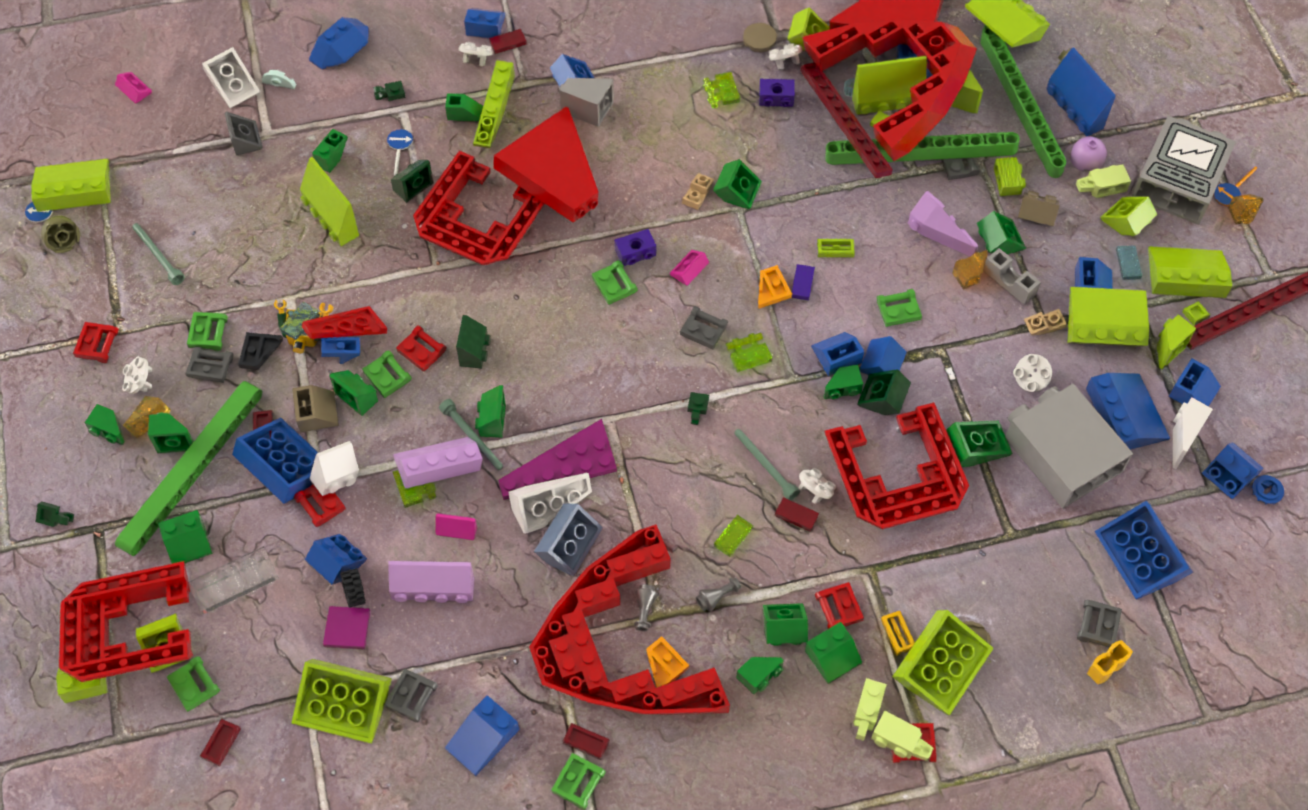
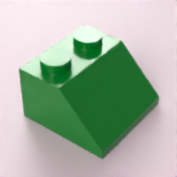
M738 159L724 164L713 192L726 203L750 209L762 181Z
M992 211L976 223L979 228V235L984 239L985 247L989 253L992 254L999 248L1006 254L1026 249L1012 219Z
M349 370L329 375L335 395L361 416L378 402L376 389L370 384H365L358 374L354 375Z
M503 385L482 393L481 401L477 403V412L480 414L479 418L475 420V429H478L480 437L503 438L506 410Z
M159 412L149 415L148 437L157 453L186 452L194 442L188 429L169 413Z
M198 510L158 523L172 564L183 561L187 563L213 554L203 519Z
M803 603L763 605L764 631L767 644L779 646L782 643L800 645L808 642V618Z
M841 622L806 643V654L828 684L862 664L855 642Z

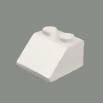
M348 441L316 454L310 480L322 496L334 493L340 488L351 486L355 483L359 468L352 443Z

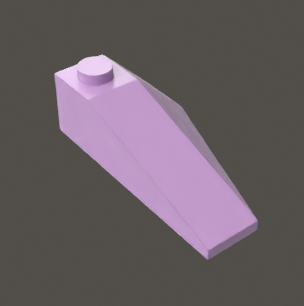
M926 191L909 215L908 224L911 229L917 231L920 235L973 258L977 252V243L965 229H959L953 215L949 217L942 209L945 207L942 202L929 191Z

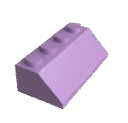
M469 437L393 455L405 489L480 471L483 459L477 443Z
M389 561L388 563L389 593L392 600L397 602H405L406 600H415L417 602L435 600L439 603L447 601L466 603L467 601H473L474 574L471 562Z

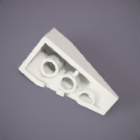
M584 473L524 486L508 493L512 511L523 533L526 534L544 528L550 520L556 517L563 504L578 503L589 495L592 489L589 474Z

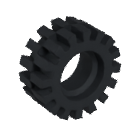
M355 568L341 572V580L348 607L366 604L358 569Z

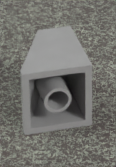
M568 78L559 88L561 109L567 106L572 117L599 127L614 103L613 80Z

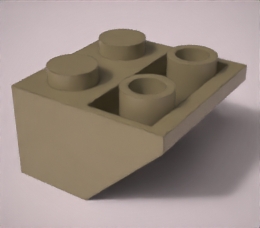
M1028 190V193H1023L1018 218L1054 226L1060 206L1059 200L1052 195L1043 197L1039 196L1038 192Z
M314 385L292 388L296 422L300 433L339 426L334 391Z

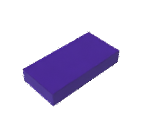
M797 264L792 287V298L809 301L815 267Z

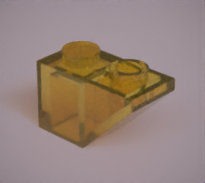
M1252 194L1233 197L1228 209L1235 224L1253 222L1264 201L1263 198Z
M987 250L975 252L972 256L959 259L954 264L952 274L963 290L980 282L988 255Z
M145 396L123 426L135 438H138L148 432L150 414H157L159 412L169 413L171 409L160 398Z

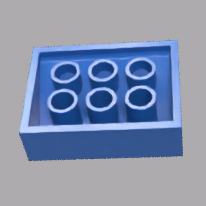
M1074 47L1070 49L1051 75L1046 88L1048 94L1057 101L1059 107L1067 113L1068 117L1074 121L1078 129L1086 137L1104 129L1116 95Z
M1106 373L1090 378L1086 390L1096 411L1130 450L1170 439L1140 374Z
M282 418L236 438L232 455L283 504L293 500L297 492L304 491L313 485L310 475L318 452Z
M1147 500L1095 531L1136 600L1172 585L1193 573L1191 567Z

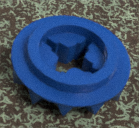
M1259 476L1254 480L1251 487L1253 489L1252 495L1257 497V501L1265 502V505H1274L1281 501L1284 496L1282 483L1273 476ZM1271 486L1270 493L1264 494V490Z

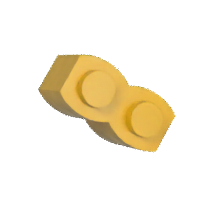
M1122 640L1117 641L1110 646L1106 653L1099 655L1094 660L1087 674L1097 684H1102L1110 678L1113 672L1120 670L1126 664L1133 651Z

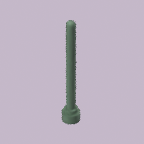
M133 224L134 231L168 272L169 281L173 285L182 283L185 279L184 274L179 269L172 267L139 224Z
M451 399L443 401L439 406V410L444 415L451 416L465 434L477 443L479 450L497 470H501L503 464L456 412L455 403Z
M736 429L735 435L783 488V495L786 499L793 500L800 493V489L795 484L788 483L740 429Z

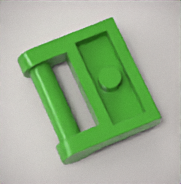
M620 260L592 273V279L608 305L626 298L638 290L637 286L631 282ZM617 272L626 286L625 289L622 290L613 273Z
M908 289L907 292L893 295L877 296V303L886 327L922 319L914 289ZM905 299L909 300L907 303L887 307L885 304Z
M193 312L187 340L188 348L202 347L215 351L222 350L223 343L221 340L228 316L223 313ZM212 322H217L214 340H209Z
M389 350L384 352L380 358L362 368L363 373L384 398L409 383L412 379L411 375L405 372L393 358L394 355ZM386 363H389L398 374L399 379L395 380L384 367Z
M199 656L194 657L188 664L166 676L187 712L215 696L220 691L218 685L213 683L202 665L203 661ZM194 670H196L207 688L202 693L190 674Z
M572 753L551 792L585 810L588 806V799L600 778L604 777L606 771ZM587 771L592 772L593 775L580 797L576 796L575 793Z

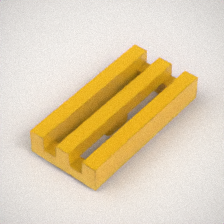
M901 611L882 616L880 620L896 655L908 652L915 642ZM894 617H897L909 645H906ZM888 619L890 620V623H891V625H892V627H893V629H894V631H895V634H896V636H897V638H898V640H899V642H900L901 648L899 647L898 642H897V640H896V638H895V636H894V634H893V631H892V629H891V627H890V625H889V623H888Z

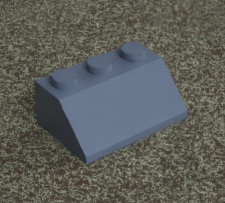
M578 503L563 504L534 552L547 564L574 576L603 527Z

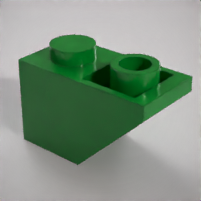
M447 93L445 105L447 120L479 121L483 105L465 94Z
M332 129L312 152L315 161L323 170L329 173L340 162L348 139L347 135L335 129Z
M858 365L840 367L825 386L824 400H834L843 396L852 397L862 393L863 381Z
M96 404L84 422L89 429L88 432L95 437L102 436L110 443L123 445L125 440L115 412Z
M751 657L737 670L736 679L753 695L758 691L762 692L768 686V681L772 677L777 678L782 673L784 660L781 657Z

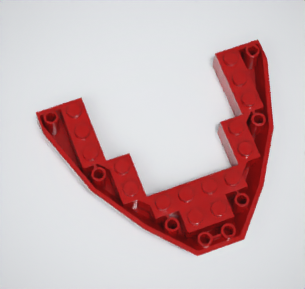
M889 20L861 22L802 37L805 51L821 71L828 69L864 48H867L876 58L903 42L911 48L917 57L926 56L927 68L933 76L910 88L912 104L873 125L875 139L893 161L908 154L946 116L966 81L977 50L959 27L935 21Z
M657 524L636 531L589 565L555 604L529 647L543 686L588 703L639 714L686 715L729 713L730 704L715 667L657 688L654 685L649 669L610 683L606 677L585 617L620 606V594L617 586L670 569L671 558Z

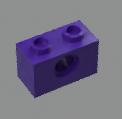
M760 79L759 106L794 107L795 79Z
M649 229L614 240L616 254L623 266L633 265L638 261L648 260L656 256V243Z

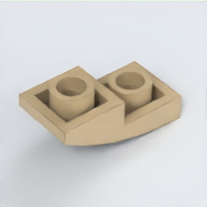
M698 173L691 182L690 189L683 197L682 204L698 210L708 195L714 179Z
M1060 309L1044 315L1040 312L1024 319L1031 336L1046 334L1067 327Z

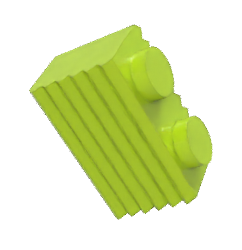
M1017 157L997 158L993 170L1000 196L1021 195L1023 188L1026 187L1025 178L1021 176L1022 164L1018 163Z

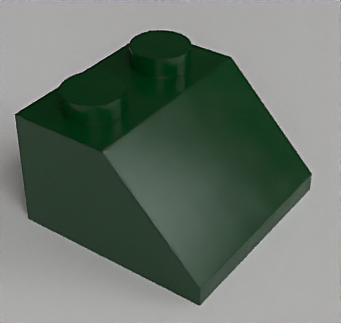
M428 159L417 160L391 179L393 191L406 203L434 183Z
M467 315L462 316L456 345L459 365L461 367L482 369L483 362L487 361L488 352L486 351V346H490L491 335H488L486 326Z
M898 369L871 373L867 378L857 405L882 415L899 414L911 382Z

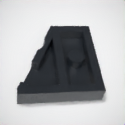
M246 332L238 362L239 368L259 370L283 342L282 335Z

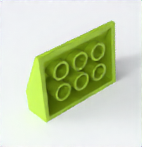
M971 0L965 5L966 9L1011 47L1040 41L1050 25L1044 16L1035 12L1031 5L1026 4L1022 0Z
M926 56L857 65L852 95L856 115L878 111L901 110L912 104L910 88L926 80Z
M310 157L300 187L302 194L300 199L305 206L310 207L313 217H318L322 228L329 231L331 239L334 242L337 241L340 246H343L359 236L352 205L315 159Z
M108 158L35 167L31 184V198L37 212L111 203Z
M1148 247L1152 294L1226 298L1232 288L1231 270L1222 250Z
M1070 287L1067 343L1148 346L1149 319L1145 290Z
M937 610L892 677L915 695L946 715H950L994 648L949 610Z
M317 659L305 661L291 723L372 743L385 707L384 704L387 701L392 678Z

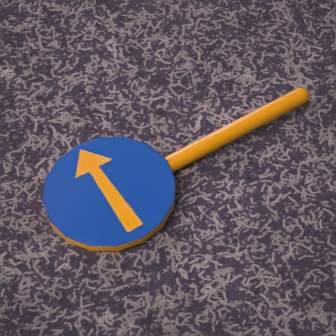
M1257 167L1248 172L1236 185L1230 183L1218 185L1214 192L1215 200L1224 206L1237 204L1241 199V192L1238 187L1257 170Z

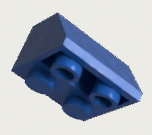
M1079 257L1075 267V287L1113 289L1112 270L1098 258Z
M846 332L811 345L828 377L834 375L840 367L858 365L863 361V348L855 336Z
M1191 358L1174 385L1169 397L1181 404L1184 402L1188 404L1190 399L1194 398L1209 407L1221 386L1209 367Z
M1232 442L1225 446L1202 474L1227 496L1234 499L1264 468Z
M337 534L314 541L305 560L333 585L342 582L341 572L355 568L358 569L367 558L345 536Z

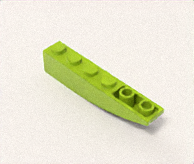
M496 61L473 146L491 148L515 77L514 63Z

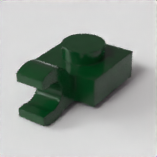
M402 81L384 84L385 88L381 86L373 87L376 100L387 97L389 101L406 98Z
M690 393L687 412H692L691 424L698 425L700 414L706 415L710 395Z
M41 501L37 505L35 522L55 527L58 523L68 525V522H73L74 514L59 512L60 506Z

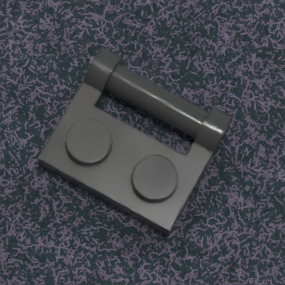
M961 158L941 159L948 180L977 176L980 173L973 158H966L969 169L964 168Z
M694 306L680 330V335L713 350L725 331L728 320L716 318ZM696 318H701L709 323L718 326V328L714 329L708 325L696 321Z
M195 347L185 374L190 378L224 383L230 363L233 361V352L226 351L222 353L203 350L202 347ZM201 357H206V358L218 359V360H223V361H222V362H219V361H212V360H206V359H200V358H201Z
M1085 600L1083 605L1085 609L1077 639L1082 642H1092L1110 648L1116 642L1122 609L1093 600ZM1094 610L1099 612L1095 634L1089 632Z
M404 668L384 704L385 708L418 723L422 717L420 715L432 692L436 691L438 684ZM420 685L425 686L414 710L408 709Z

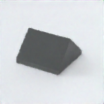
M227 111L224 113L236 156L263 148L256 121Z

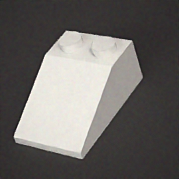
M233 47L202 63L203 70L230 109L260 93V90Z
M1191 398L1188 404L1183 403L1173 420L1176 423L1173 428L1174 469L1178 468L1213 410L1194 398Z

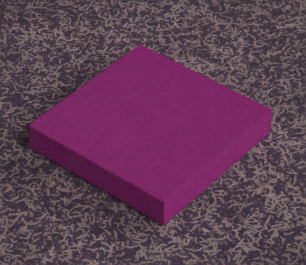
M329 606L323 646L365 649L370 608Z

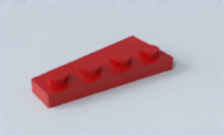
M370 306L302 322V329L310 339L387 334L388 329Z

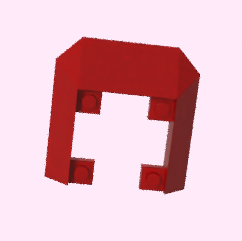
M459 150L415 211L413 217L420 238L478 264L487 265L506 260L510 257L545 203L518 186L513 193V198L523 202V205L508 226L494 221L488 231L483 233L458 222L457 220L464 212V207L454 203L460 192L469 180L483 185L491 173L490 167L476 162L474 156Z
M934 402L917 406L915 411L900 414L896 417L902 435L919 431L931 460L916 467L921 483L887 491L881 475L863 479L852 448L860 447L867 443L861 425L846 429L840 426L824 431L857 518L880 529H886L958 509L969 488V483Z
M184 561L82 582L60 603L59 669L80 682H86L190 659L193 653L191 651V634L189 629L168 633L167 645L128 653L126 642L109 646V619L127 616V605L164 597L167 599L168 606L189 602V592L191 591Z

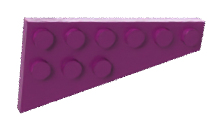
M602 419L500 478L498 481L503 500L510 499L509 491L528 485L588 473L589 478L617 472Z

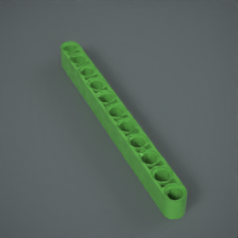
M984 26L980 43L1048 175L1052 178L1061 177L1067 162L1004 40L989 27Z
M1015 132L925 136L908 154L895 161L890 158L876 139L871 140L887 162L1011 156L1015 155L1018 151L1020 137ZM849 140L827 143L825 160L828 164L864 163Z
M243 381L122 530L115 541L116 547L131 556H135L140 552L159 528L158 523L163 522L259 402L263 393L260 388L247 381Z

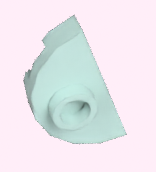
M269 70L262 77V83L291 89H295L296 86L293 79L290 80L284 76V72L278 70Z

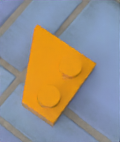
M778 265L760 271L759 309L792 298V293Z
M662 636L646 649L656 688L674 682L689 669V664Z

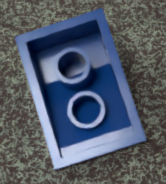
M487 695L471 711L445 749L476 776L520 730L518 721Z

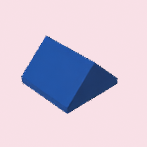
M892 336L872 339L859 370L867 375L896 369L900 371L907 351Z

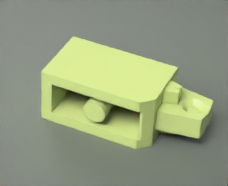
M1123 164L1112 165L1107 168L1090 171L1087 177L1077 180L1076 186L1079 192H1091L1092 196L1099 198L1127 192L1131 180Z
M866 678L853 722L854 726L859 727L856 739L864 741L867 730H874L887 684Z
M884 711L871 738L878 746L890 748L901 758L907 757L910 759L911 756L927 761L933 751V747L920 738L922 734L919 728L887 711Z

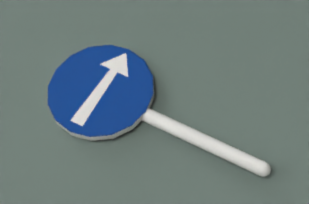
M403 129L392 131L387 137L388 145L397 150L394 176L398 173L400 151L409 148L413 143V135Z
M33 202L25 209L27 219L35 223L47 220L53 210L37 212Z

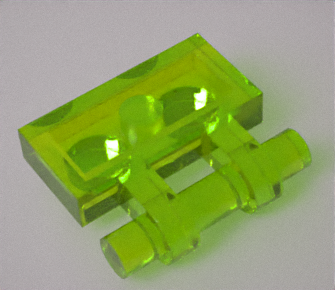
M732 72L716 74L714 81H710L708 77L703 79V88L708 94L707 100L712 108H717V101L722 100L723 105L740 102V96ZM718 88L719 92L714 93L713 90Z
M761 332L748 334V337L741 339L735 338L732 339V342L726 343L727 350L735 349V352L730 354V358L736 372L772 362V356L766 343L759 345L757 341L763 340ZM747 344L751 345L750 348L742 349L741 347Z
M399 470L392 472L405 508L424 502L423 494H427L430 500L437 497L434 483H426L419 487L414 486L405 489Z

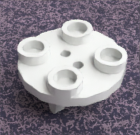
M465 42V44L459 46V51L464 52L463 63L469 62L470 55L474 54L480 57L479 66H483L486 63V57L493 53L492 47L488 45L477 47L475 43Z
M788 44L782 50H770L769 59L775 60L777 68L782 70L784 69L783 61L785 58L791 57L793 64H800L798 54L803 50L800 45Z
M1029 354L1020 359L1013 374L1021 388L1029 392H1037L1048 386L1052 377V368L1048 360L1043 356Z
M137 356L130 365H125L123 369V374L125 375L123 391L135 394L139 390L147 392V388H152V384L146 382L148 372H152V367L148 366L145 358Z
M818 469L803 470L799 474L801 484L798 488L800 491L807 488L815 494L812 500L814 504L819 503L823 498L830 499L834 495L836 485L831 481H827Z

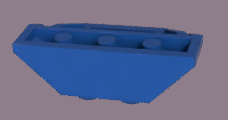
M341 17L317 38L309 61L320 69L347 62L368 44V26L358 19Z

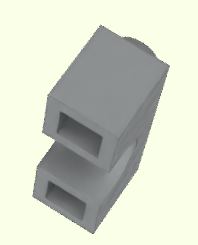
M999 248L986 259L983 271L1025 305L1037 294L1041 282L1028 271L1023 275L1016 273L1012 267L1013 259Z

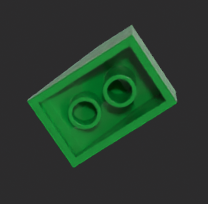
M999 420L954 422L946 429L961 467H971L1013 454Z

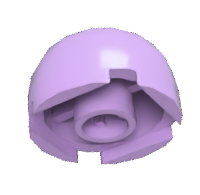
M1092 136L1084 137L1074 144L1070 160L1074 167L1080 171H1084V169L1090 171L1101 169L1107 157V150L1104 143L1098 138Z

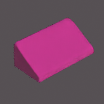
M132 72L117 74L115 85L134 103L140 102L152 93V90Z
M691 250L669 274L684 285H689L708 265L709 260L704 252Z
M436 514V535L467 540L475 539L477 531L475 518Z

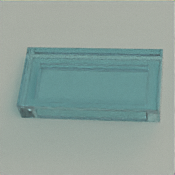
M1135 245L1117 246L1116 253L1122 280L1141 279L1142 272Z
M302 302L281 326V332L297 340L304 332L302 322L315 319L319 314L318 309Z

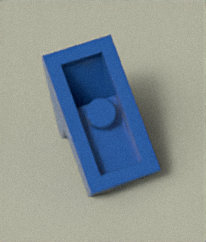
M360 337L321 338V357H339V363L343 364L360 356Z

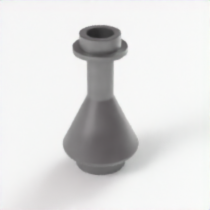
M736 577L729 578L730 583L719 589L699 590L696 601L703 611H713L723 595L732 590L739 592L741 585Z
M642 584L639 586V589L634 591L640 608L639 621L634 622V625L638 631H648V628L651 626L647 622L648 610L657 599L658 593L655 591L654 586Z

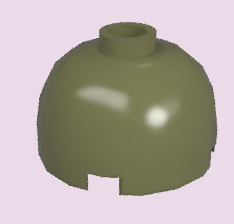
M54 216L44 222L41 228V237L47 248L55 253H65L72 250L73 247L71 246L79 242L80 231L70 218Z

